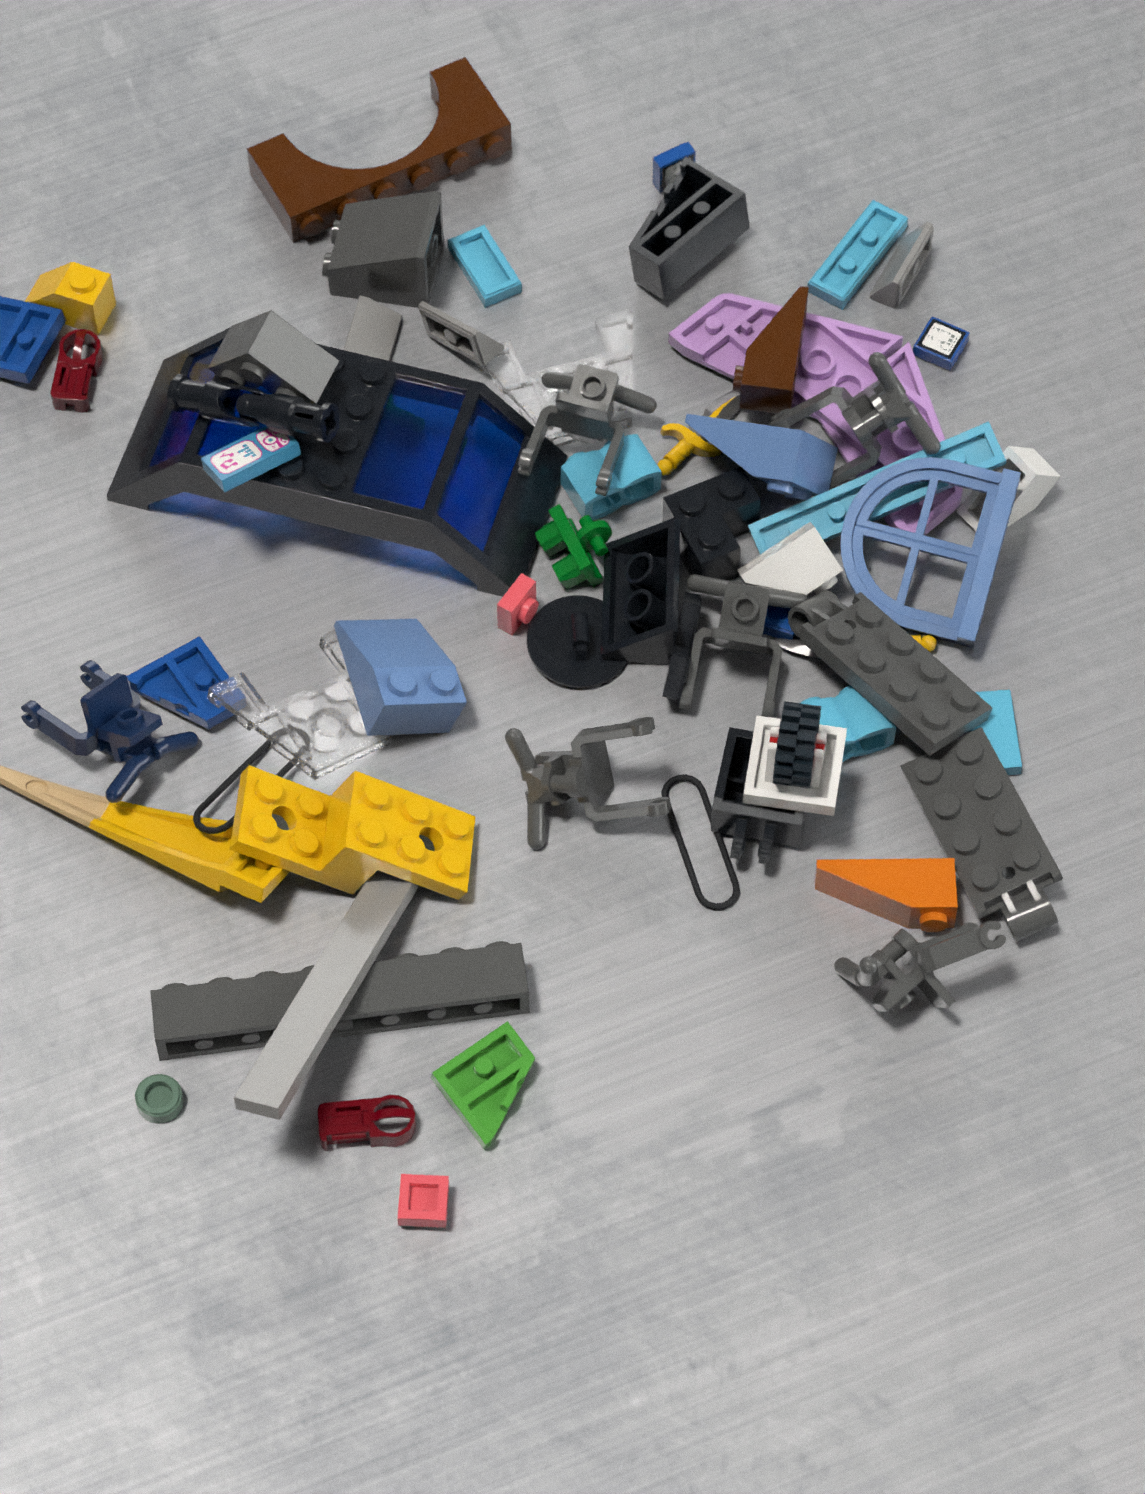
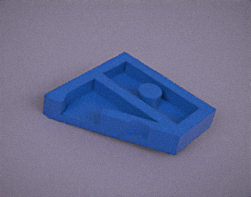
M0 296L1 378L30 384L66 322L62 309Z
M200 636L126 676L129 687L134 692L208 730L247 708L245 698Z

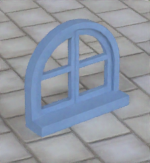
M925 457L896 463L876 474L861 488L853 499L846 513L841 532L843 568L855 595L862 592L906 631L921 635H932L936 639L974 648L1018 490L1021 472L1004 468L1003 472L1000 473L954 460ZM929 481L915 533L868 521L880 502L895 490L909 484ZM938 482L986 494L972 548L924 535ZM863 537L910 549L896 601L885 594L872 579L864 560ZM919 551L967 564L952 618L905 605Z

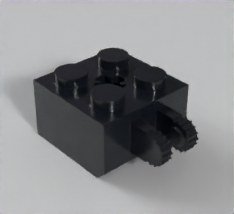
M729 727L713 799L711 831L734 835L730 858L739 860L745 852L746 838L762 840L758 848V863L769 865L774 843L800 847L807 812L743 803V793L754 731Z

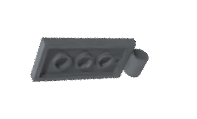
M824 590L791 608L789 611L788 622L790 628L800 638V641L929 756L988 720L993 708L862 592L856 594L852 601L853 605L847 607L840 602L834 593Z
M980 727L957 738L930 756L926 753L901 765L903 775L947 858H955V873L979 919L1001 910L1004 920L1016 942L1058 923V918L1043 888L1062 880V874L983 728ZM1008 875H1015L1011 879H1006Z

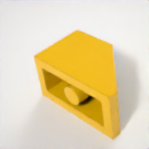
M70 262L40 274L25 302L62 309L66 318L65 325L77 329L90 330L96 335L100 334L116 306L111 274L76 262Z

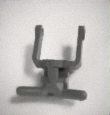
M880 352L871 354L868 360L878 380L854 397L844 387L832 386L792 409L780 411L771 418L770 426L788 428L831 403L838 405L842 412L841 414L863 448L867 450V453L833 470L829 490L876 465L882 449L877 440V435L886 429L893 433L899 429L897 424L905 421L927 454L934 455L941 448L939 440L913 401L909 400L905 394L906 390L886 357Z
M584 364L577 366L575 374L546 372L542 376V384L546 388L566 390L569 393L558 392L555 400L556 406L549 405L541 410L528 445L521 453L518 463L520 466L518 474L526 476L531 474L547 429L550 426L562 428V432L568 433L570 437L583 443L603 442L604 439L611 441L596 480L597 487L595 490V494L606 496L611 485L615 465L624 444V429L621 423L611 420L614 411L613 401L650 414L656 410L657 403L655 399L619 385V377L615 372Z
M697 574L691 575L687 580L689 590L723 597L724 600L719 627H713L712 629L702 627L694 635L687 679L683 685L679 708L688 710L691 708L701 648L704 643L719 647L758 654L764 653L771 656L761 716L773 718L776 701L774 694L782 649L777 640L768 639V636H763L767 607L774 606L791 609L807 600V596L791 591L751 586Z
M653 717L638 718L628 723L582 729L571 742L572 751L541 752L535 758L519 729L511 728L506 732L505 741L520 769L522 781H526L528 787L525 796L527 801V843L530 848L537 850L545 844V802L551 801L552 806L563 804L570 798H577L578 803H583L586 817L595 822L642 815L655 817L669 813V810L672 809L670 797H659L605 806L599 805L597 800L599 796L614 787L605 741L651 734L655 729Z
M987 921L980 926L972 922L963 923L955 930L921 943L917 942L909 932L901 928L891 937L892 940L884 948L877 950L871 956L862 958L859 965L848 958L842 957L836 960L834 970L856 986H873L884 977L885 980L871 1003L877 1011H888L890 1009L894 1012L899 1011L916 996L912 990L915 986L921 990L935 1007L948 1008L955 1002V999L935 977L933 971L988 949L1000 948L1005 943L1006 937L1004 935H997L993 941L988 938L989 930H999L1001 928V924L997 921ZM899 958H902L905 966L903 970L895 964Z

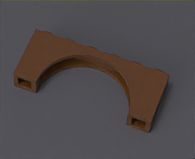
M466 57L430 71L431 98L438 111L436 122L427 138L415 150L394 162L377 167L358 169L328 165L301 152L289 141L284 133L247 148L250 175L293 243L306 237L316 236L321 231L332 227L335 220H341L345 204L403 196L416 190H423L432 183L454 174H461L472 166L489 159L498 158L505 152L512 150L511 123Z

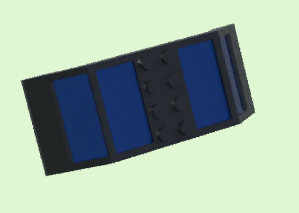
M230 328L163 360L107 492V500L110 502L147 511L153 502L187 492L431 551L477 585V591L503 597L521 573L528 576L539 545L535 532L546 525L550 514L548 510L552 508L561 483V466L568 459V455L545 436L531 474L529 476L518 474L520 467L518 465L523 449L528 445L534 426L484 383L317 344L339 360L316 405L321 406L325 402L337 405L340 422L335 437L329 443L318 441L316 436L299 433L293 437L299 443L301 455L224 492L204 471L201 458L266 425L259 423V427H247L205 419L198 412L185 410L183 413L172 412L168 407L167 391L171 380L177 374L188 375L191 380L203 383L209 380L219 381V376L210 371L208 367ZM262 386L255 388L261 390L265 394H272ZM235 406V417L240 418L239 412L237 411Z

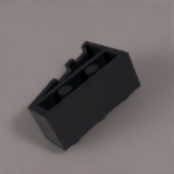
M686 156L680 164L681 171L672 184L668 183L664 189V198L655 211L651 210L629 245L634 281L663 300L750 228L745 192Z

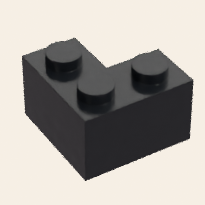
M742 467L663 497L662 522L674 517L680 520V558L690 576L697 574L728 581L739 577L737 569L740 568L741 548L735 537L750 532L748 525L759 521L761 501Z

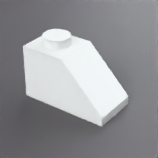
M1008 446L1003 452L1006 464L992 470L1002 473L1003 469L1006 468L1021 472L1008 526L1033 511L1061 478L1033 448ZM972 490L956 511L976 531L986 494Z
M809 522L737 569L745 583L807 595L813 590L818 594L832 587L838 581L836 575L842 572L843 569L814 525Z

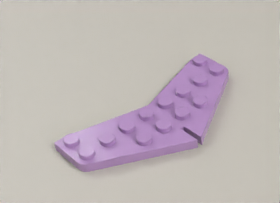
M731 293L720 294L669 333L668 343L683 356L734 380L736 365L744 366L747 348L783 306ZM811 313L806 314L792 408L832 386L844 387L854 397L878 380L868 360L871 354L880 352L886 357L906 390L905 394L910 401H913L939 442L945 440L911 345L908 342L902 347L903 336ZM831 403L809 416L819 421L846 463L867 453V450L863 448L841 414L842 412L838 405ZM905 421L897 424L899 429L893 433L886 429L877 435V440L882 446L876 465L855 475L856 478L923 450ZM954 486L935 494L924 535L929 533L959 507L962 498V487ZM924 500L883 518L888 526L915 533Z

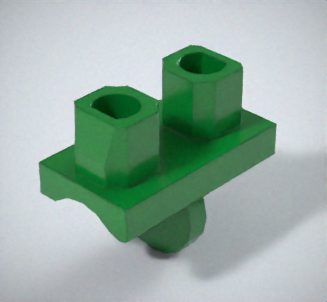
M560 504L549 509L548 511L553 521L535 532V535L549 557L568 547L571 554L552 564V568L559 581L566 589L586 579L593 587L601 584L604 578L589 551L594 550L597 556H603L608 552L605 543L608 542L613 533L609 523L605 520L593 521L590 515H585L579 519L582 528L578 531L574 521L567 517Z

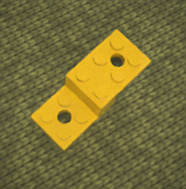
M248 765L240 776L230 850L352 895L379 870L459 900L468 891L476 816L358 771H354L330 796ZM272 814L281 816L287 822L289 830L279 828ZM419 835L429 838L435 847V851L425 848L424 842L419 838Z

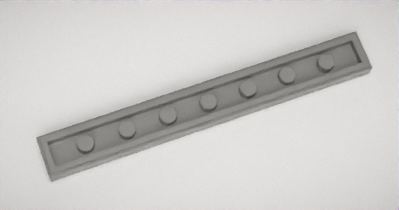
M379 870L365 882L235 1094L234 1102L236 1109L277 1120L281 1119L419 885Z

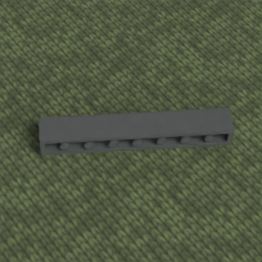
M498 941L490 943L483 948L464 950L459 947H451L436 954L418 956L413 953H405L390 960L374 961L328 1039L530 1013L529 989L522 943L510 944ZM314 965L307 966L301 971L280 974L276 971H265L249 978L232 979L229 977H218L203 984L186 985L183 983H171L165 985L162 989L150 990L154 1037L159 1060L265 1047Z

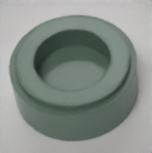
M154 1074L148 1076L140 1082L135 1092V1102L139 1114L151 1123H167L176 1118L182 1110L184 1100L181 1087L169 1075Z

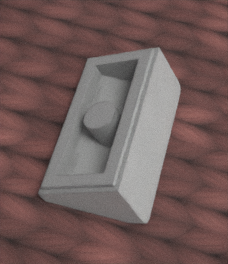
M924 223L900 241L869 294L871 300L893 309L899 307L931 251L934 230L932 223Z
M359 296L343 350L390 361L401 326L402 315L368 297Z
M422 301L418 304L427 335L473 361L485 366L504 350L505 347L501 343Z

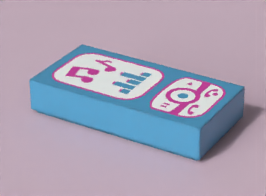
M265 426L202 457L201 461L204 471L224 492H227L301 455L298 441L293 436L275 433Z

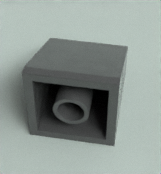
M429 191L345 204L341 220H335L333 223L331 243L334 247L332 253H325L322 266V276L328 278L330 295L359 299V296H365L376 302L419 308L418 304L422 301L429 304L444 247L441 192Z

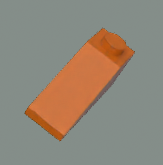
M955 858L816 860L815 890L908 929L940 932L955 926L958 909Z

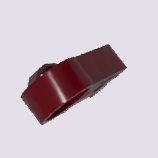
M75 329L62 337L59 343V356L50 392L52 404L56 410L66 411L67 406H74L75 412L84 413L90 410L88 391L91 377H97L99 367L103 361L101 342L98 336L90 330ZM83 345L92 346L95 349L94 353L85 359H81ZM73 348V357L70 358L67 356V353Z
M390 1094L380 1098L326 1102L318 1106L320 1143L325 1151H328V1145L363 1141H370L371 1147H397L411 1140L416 1131V1115L413 1105L408 1099L400 1095ZM381 1119H410L408 1125L396 1133H386L375 1125V1122Z

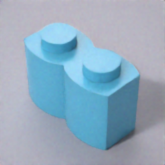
M637 434L624 436V444L615 465L611 485L606 496L595 494V490L597 487L596 480L611 441L608 440L600 450L575 453L561 466V485L581 517L590 515L592 520L602 518L616 511L622 505L634 504L652 496L661 489L662 472Z
M851 685L842 689L836 697H811L801 702V704L821 706L820 725L847 728L842 762L851 757L865 756L883 750L894 744L896 725Z

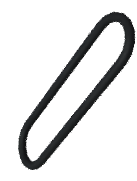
M295 729L281 730L272 735L198 806L193 816L195 827L207 834H218L231 828L234 823V816L221 826L207 827L201 823L200 815L241 775L248 765L255 762L276 740L284 736L299 737L303 742L302 749L276 774L279 777H283L308 752L310 742L307 735Z
M687 774L669 778L663 785L662 797H668L669 788L674 783L679 781L691 782L699 790L711 824L712 806L702 782L694 776ZM670 809L667 815L698 901L706 908L713 910H722L732 906L738 899L740 888L721 833L714 832L733 886V893L727 901L713 903L705 899L701 892L673 809Z

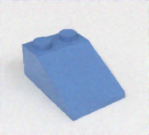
M686 414L685 423L749 474L767 482V490L785 494V498L798 502H803L810 499L811 496L815 497L829 490L838 450L837 447L803 430Z
M418 619L337 620L335 622V632L367 736L449 733L467 701L455 665Z

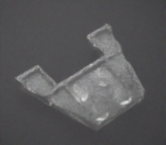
M631 309L595 318V329L605 352L603 354L524 374L513 344L509 340L501 343L505 347L504 350L484 366L477 363L482 371L486 369L495 380L496 387L503 395L508 394L519 407V413L535 427L541 410L549 405L556 406L557 393H569L566 390L546 388L542 384V376L546 372L575 374L577 366L584 364L617 373L619 377L618 384L632 389L633 312ZM613 401L614 411L611 420L620 422L623 429L632 427V408ZM554 426L548 427L545 435L557 447L577 442L568 433L562 432V428Z
M335 630L322 635L319 646L339 674L270 706L264 702L243 672L209 687L207 695L212 704L218 708L224 706L237 716L236 722L248 731L256 730L271 742L270 747L314 780L388 746L392 736H367Z

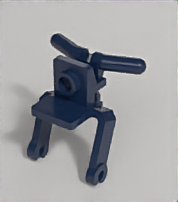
M88 660L80 666L81 671L85 672L80 676V679L87 687L93 689L80 699L87 723L86 732L79 733L42 708L36 701L30 700L21 706L22 711L25 712L21 718L28 727L38 729L73 754L88 756L93 751L98 750L103 754L113 756L116 762H126L105 792V797L110 803L120 802L141 772L150 767L152 762L161 759L166 754L193 749L199 742L196 733L191 731L159 737L158 739L151 737V733L163 725L161 716L140 709L139 694L130 689L126 675L116 673L110 676L92 660Z

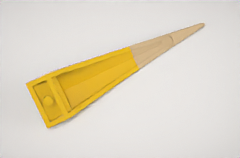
M0 765L1 785L217 892L230 889L243 897L262 903L290 872L230 850L233 826L225 832L207 834L195 827L193 815L146 807L124 801L110 803L104 796L56 784ZM200 817L201 823L207 827H218L228 822Z

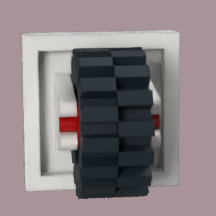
M784 701L781 719L756 715L743 803L834 816L847 728L820 725L821 706Z

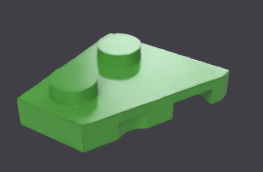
M507 1021L432 1072L431 1079L485 1150L492 1143L531 1070L535 1057Z

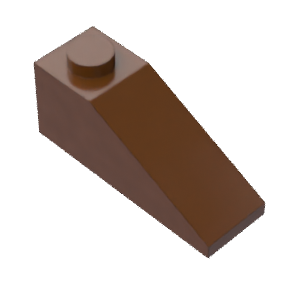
M800 286L747 348L744 366L736 365L733 391L740 392L739 409L779 413L782 410L792 408L807 314L809 287Z

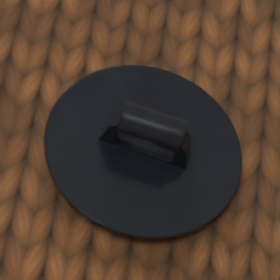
M581 595L566 596L549 602L535 614L528 627L526 643L532 662L543 675L565 686L584 688L603 684L614 678L624 668L627 661L608 660L601 656L602 600Z

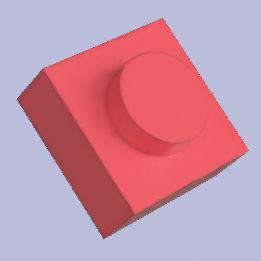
M521 573L497 603L499 629L513 636L522 623L528 624L532 620L539 606V602L536 599L535 580Z
M401 1174L397 1217L398 1226L446 1228L449 1176Z

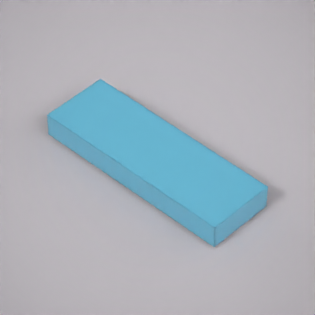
M872 200L807 284V287H809L808 292L843 310L907 228L908 217Z

